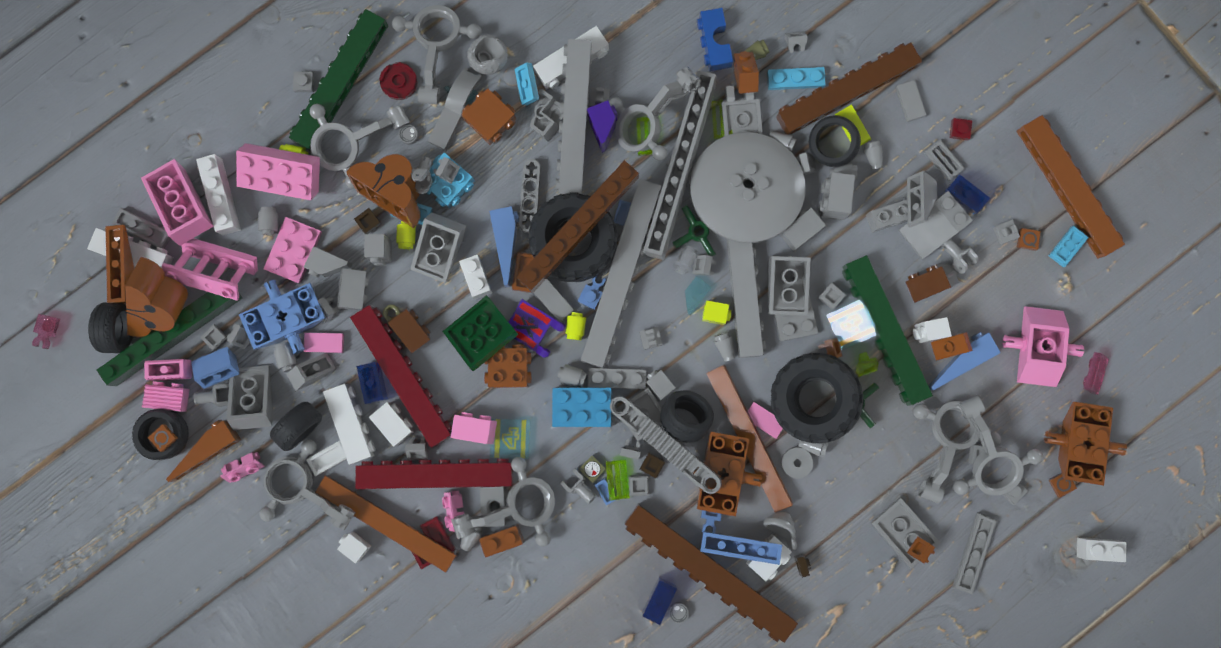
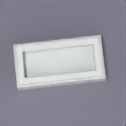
M338 441L306 460L314 475L318 476L347 458L341 442Z

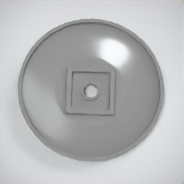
M735 133L718 139L700 155L692 171L690 194L698 216L714 233L734 242L758 243L778 236L795 221L805 198V178L796 157L779 141L758 133ZM750 180L754 183V187L746 188L743 182Z

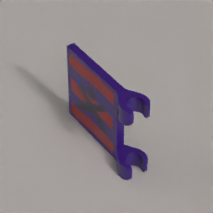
M521 299L509 320L511 326L519 334L514 339L543 358L549 356L550 350L539 344L549 327L552 326L560 332L564 331L566 327L564 323L556 320L524 299Z

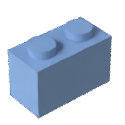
M228 347L191 361L194 380L203 389L240 374L236 355Z

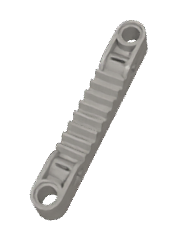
M616 397L611 401L610 409L616 417L647 441L704 492L713 494L720 490L722 486L721 478L630 400L624 397ZM621 401L626 405L623 412L617 410V404ZM708 478L716 480L717 486L714 489L707 487L706 481Z

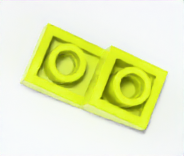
M852 104L835 114L836 116L849 119L857 127L861 137V145L871 140ZM842 127L846 136L851 142V136L848 130Z

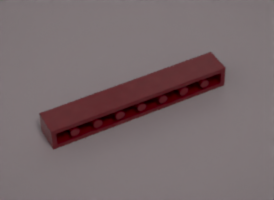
M368 305L352 315L350 319L429 446L434 448L451 437L452 425L441 416L443 414L442 409L431 400L433 398L432 393L421 384L423 381L422 377L411 368L413 365L412 361L401 352L403 347L397 339L394 340L391 336L393 331L387 323L384 324L381 320L383 315L377 307L374 308Z
M459 459L458 463H451V460H439V464H431V460H419V464H412V460H402L400 464H393V461H381V465H373V461H361V465H356L355 489L513 486L512 462H509V459H497V462L489 463V459H478V463H470V459Z

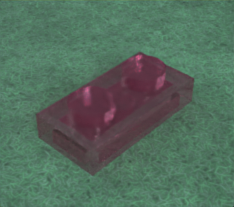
M1094 352L1093 357L1089 361L1088 375L1083 381V389L1091 394L1099 395L1109 358L1102 353Z

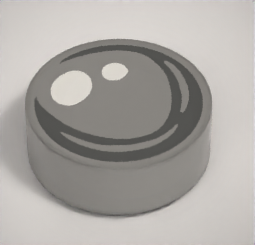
M404 125L399 130V138L407 145L414 144L418 139V131L412 125Z
M674 603L669 608V617L675 623H683L688 618V609L683 603Z

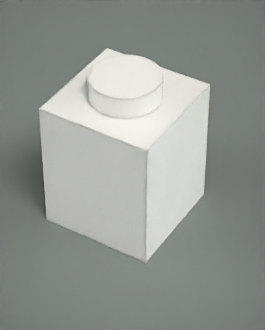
M355 532L343 535L338 542L341 545L337 550L356 564L361 561L372 545Z

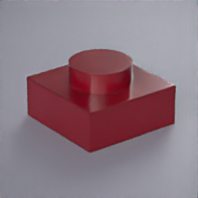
M953 118L951 120L949 138L970 140L972 120Z

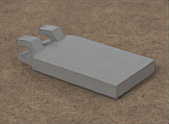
M726 86V100H723L721 103L724 137L743 132L763 134L760 99L754 97L753 92L744 93V98L735 99L734 86Z

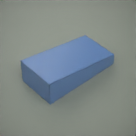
M619 201L614 217L615 223L625 225L631 206L630 202Z
M605 478L594 483L605 505L617 500Z

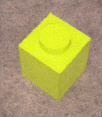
M706 300L702 321L725 325L726 321H730L732 310H728V304Z

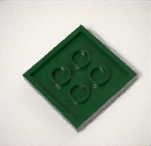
M487 295L442 331L473 372L519 335Z

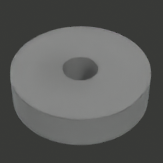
M794 447L783 454L781 466L789 477L800 479L806 477L811 472L813 459L807 450ZM796 459L800 460L798 467L794 465Z

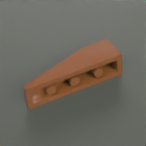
M105 226L107 303H123L126 305L125 285L134 270L126 226Z
M221 419L211 425L212 428L204 433L166 480L168 482L179 480L241 441L236 430L231 428L228 421H222Z

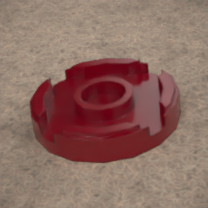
M395 62V64L386 66L379 78L384 94L394 100H405L416 91L418 84L414 70L402 62Z

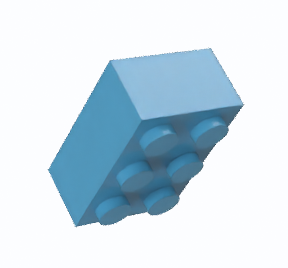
M553 388L552 427H611V388Z

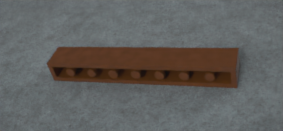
M911 42L906 45L902 43L895 47L894 51L890 54L888 52L881 54L878 60L873 63L872 61L864 63L858 71H855V69L849 71L841 80L838 78L832 80L826 88L819 87L809 97L802 96L797 99L796 103L792 106H789V104L779 109L776 119L784 133L791 135L916 69L922 63V60Z
M624 160L517 276V279L534 293L639 179V173Z

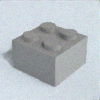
M832 172L825 178V182H822L820 190L823 193V201L820 200L819 203L821 218L844 220L851 214L855 175Z

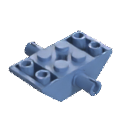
M270 280L269 284L268 282L264 283L270 300L239 314L253 349H260L288 339L293 354H298L300 351L303 352L305 347L301 342L299 334L315 327L326 318L311 283L283 295L280 293L276 280Z

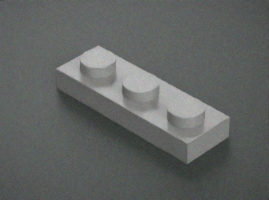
M589 368L588 387L646 389V370Z

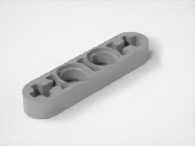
M528 159L523 165L519 226L525 233H529V229H526V226L523 225V223L527 222V215L523 216V213L536 214L538 211L541 168L539 162L535 159ZM531 164H534L537 168L533 170V177H537V179L530 177V170L527 167H530ZM528 182L536 184L534 191L529 192L525 189ZM531 200L535 203L532 210L524 208L526 201Z

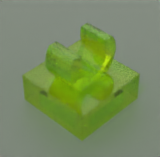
M867 352L860 353L859 362L856 367L858 376L877 371L879 365L877 358L869 359Z

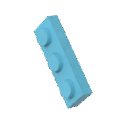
M824 67L771 69L767 71L768 90L824 88L826 86Z

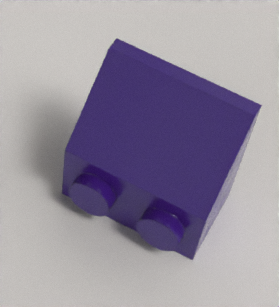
M608 100L587 108L588 121L602 153L606 151L616 128L615 121H618L615 106H610Z

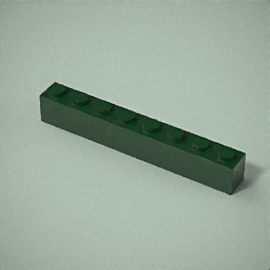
M367 9L359 14L356 21L357 24L354 29L349 31L347 40L344 45L340 46L336 59L329 64L326 76L321 78L317 91L309 98L308 106L301 111L298 123L290 130L289 138L312 152V136L320 127L318 120L310 115L311 106L314 104L322 105L325 108L324 117L327 123L333 121L388 28L385 19Z
M863 256L842 267L843 277L846 281L849 280L852 296L857 298L859 304L862 303L864 307L859 311L862 316L865 315L868 321L866 323L867 328L873 327L875 330L873 332L876 338L874 340L875 345L883 353V362L886 368H890L892 382L895 386H898L901 392L899 393L901 401L904 404L906 403L907 406H911L932 397L930 388L868 256Z
M210 292L205 293L182 309L171 330H152L147 336L136 341L96 369L106 386L120 385L144 368L145 361H153L240 301L242 296L239 293V299L233 300Z

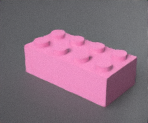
M247 143L236 151L237 187L312 200L318 194L320 157Z
M175 159L141 177L168 236L179 246L214 227L186 169Z

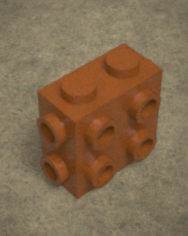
M487 88L476 96V100L472 104L465 106L461 116L472 129L491 145L493 142L497 143L501 139L502 133L506 129L509 130L515 125L516 116L514 113L516 111L510 104L507 103L505 105L501 101L502 97L495 90L491 92Z
M512 345V348L503 347L485 362V364H488V372H485L484 375L485 384H488L489 388H528V383L532 382V373L528 372V364L532 363L531 353H528V349L524 348V345Z

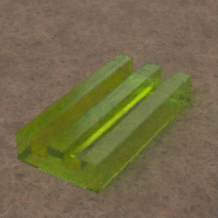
M714 100L711 103L713 139L725 137L721 106L723 100ZM716 106H719L721 134L717 135Z
M636 117L637 145L641 144L640 122H644L645 140L648 137V121H650L648 117ZM649 149L638 152V156L652 154V150Z
M626 459L606 461L609 500L630 498ZM612 465H614L615 468V483L617 489L616 496L614 492Z

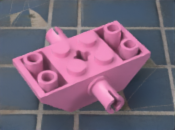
M1024 306L1021 338L1007 335L1003 337V341H1008L1002 343L1004 348L1020 350L1017 383L1057 387L1066 368L1067 355L1083 356L1084 351H1076L1084 350L1083 345L1068 344L1069 326L1064 311Z

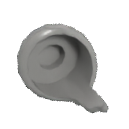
M775 513L764 520V526L768 530L785 537L791 550L797 549L795 540L796 530L790 513Z

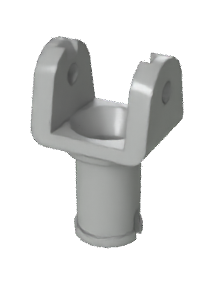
M422 157L418 169H412L411 177L416 182L415 188L419 194L427 193L433 183L430 174L432 160L429 157H426V159Z
M952 239L943 244L942 248L954 258L951 267L957 272L963 274L968 270L965 262L969 265L978 263V256L971 248L961 250Z
M229 384L214 385L211 391L195 392V405L213 402L218 407L228 406V401L219 402L218 390L229 388Z
M574 468L572 472L580 480L572 488L564 481L560 484L569 493H578L590 504L597 495L585 485L586 478Z

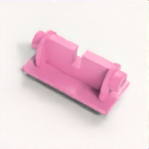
M251 452L241 457V465L237 459L225 464L221 468L223 474L220 476L229 483L237 482L248 474L258 472L265 465L258 461L260 459L258 452Z
M459 490L452 491V495L450 492H444V497H442V505L447 513L445 525L446 528H449V531L453 532L455 530L451 519L464 514V511L457 512L458 508H463L462 494H460Z

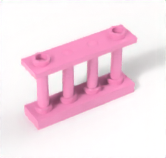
M194 238L181 245L183 254L174 266L166 263L162 264L166 277L173 278L183 285L233 300L239 299L238 282L245 273L255 275L258 271L256 256ZM190 257L201 259L193 271L183 269V266ZM209 262L218 264V267L211 276L200 274ZM227 267L237 270L229 282L219 279Z

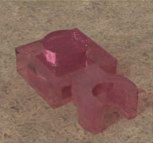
M38 314L33 332L38 333V336L33 339L32 346L39 347V343L43 341L42 348L49 349V337L56 336L60 319Z

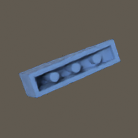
M512 206L489 211L505 287H510L517 234L516 223L519 222L518 212L514 211Z
M982 332L971 336L972 340L970 343L973 351L954 356L928 385L930 391L939 388L1000 354L1001 352L990 333L982 334Z
M703 531L700 552L780 565L782 545Z

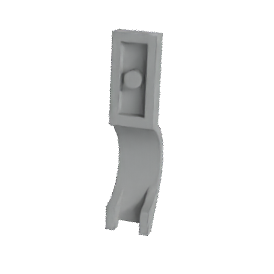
M464 68L449 91L444 109L428 139V143L446 151L462 119L461 114L463 113L462 110L465 107L466 101L483 77L481 74L475 75L469 72L468 68Z

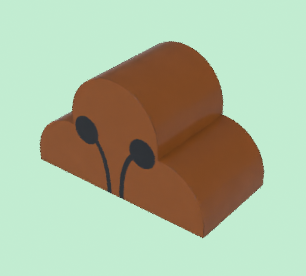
M398 154L387 155L376 164L360 162L346 171L359 194L407 225L415 228L421 216L420 209L416 203L420 194L416 191V182L411 177L413 168L406 157Z
M140 257L125 285L127 335L144 337L150 333L151 329L156 331L171 330L188 298V291L183 284L173 278L166 277L163 269L157 263L144 257Z

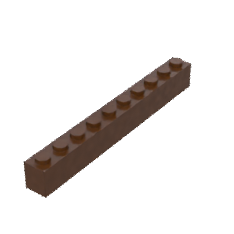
M637 504L624 522L629 533L634 536L636 533L642 537L641 541L650 548L652 545L658 549L657 553L663 558H671L674 561L673 565L681 571L683 569L687 570L690 573L689 577L695 582L702 581L706 584L704 588L713 595L716 592L722 596L720 600L730 607L733 604L738 608L736 610L737 613L744 618L749 616L754 620L752 624L760 630L763 628L770 632L768 636L776 642L781 640L785 643L798 625L796 620L707 554L700 552V549L639 504Z

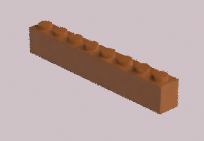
M1041 115L1018 129V135L1078 229L1089 237L1086 242L1097 259L1105 257L1124 246L1125 243L1123 242L1122 235L1116 231L1112 225V219L1103 211L1101 202L1095 198L1091 186L1082 178L1080 169L1073 164L1071 155L1063 148L1060 138L1052 131L1050 122Z

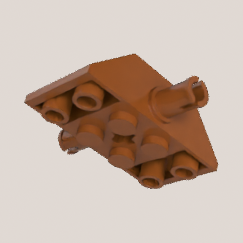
M1072 402L1063 420L1062 432H1045L1044 436L1052 437V439L1044 438L1046 444L1060 445L1058 461L1063 479L1104 486L1108 453L1121 456L1126 454V450L1118 449H1127L1125 443L1109 441L1113 415L1112 407Z
M710 432L703 463L716 474L718 471H722V468H725L724 470L727 472V475L721 479L722 486L716 493H706L699 487L698 510L736 517L741 485L744 483L760 487L761 482L753 479L762 480V474L749 473L744 470L749 444L748 438ZM708 478L706 485L709 489H714L717 486V482L714 478Z

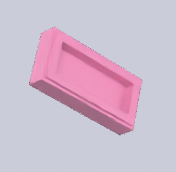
M304 333V352L343 353L344 334Z
M753 402L748 409V413L754 425L777 439L783 428L777 422L775 415Z

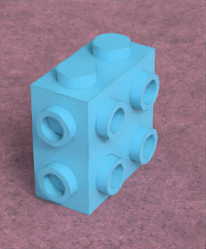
M444 152L434 159L433 165L430 168L433 183L427 194L430 195L432 193L437 197L435 201L442 207L446 205L450 209L452 206L458 205L461 201L460 197L473 188L475 180L461 166L452 184L434 173V169H438L440 165L438 161L446 157L456 163Z

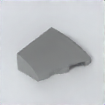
M541 88L539 91L538 105H535V115L531 120L530 127L549 142L559 129V122L563 121V114H560V103Z

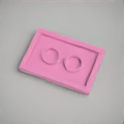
M285 217L264 270L300 284L306 272L304 265L313 246H317L322 231Z

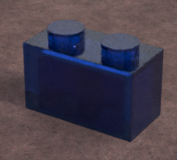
M960 174L956 176L945 190V192L949 191L956 201L974 215L990 199L989 196Z
M378 362L356 366L364 404L370 405L387 401L388 396L382 369Z
M658 577L642 611V616L661 625L677 591V586Z

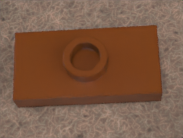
M967 332L931 342L936 361L973 351Z

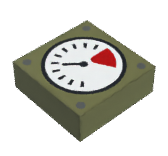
M592 455L579 470L593 483L606 468Z

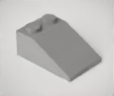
M947 191L935 201L926 222L911 228L908 227L907 223L898 231L923 260L973 220L950 192Z
M430 213L424 218L410 270L446 283L461 247L467 226L438 214Z
M769 256V314L808 316L811 258Z
M270 366L239 368L240 374L231 377L229 380L228 423L233 430L271 427L273 422V401Z

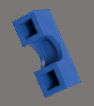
M723 8L701 11L699 19H697L698 30L702 31L700 42L701 47L705 48L706 52L704 55L705 66L709 67V72L732 68L733 58L730 44L720 45L713 39L715 34L725 32L726 22Z

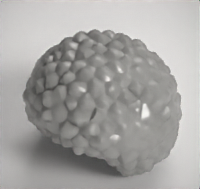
M489 34L479 36V38L473 41L468 49L469 51H467L470 66L477 72L485 75H493L502 70L508 59L505 43Z

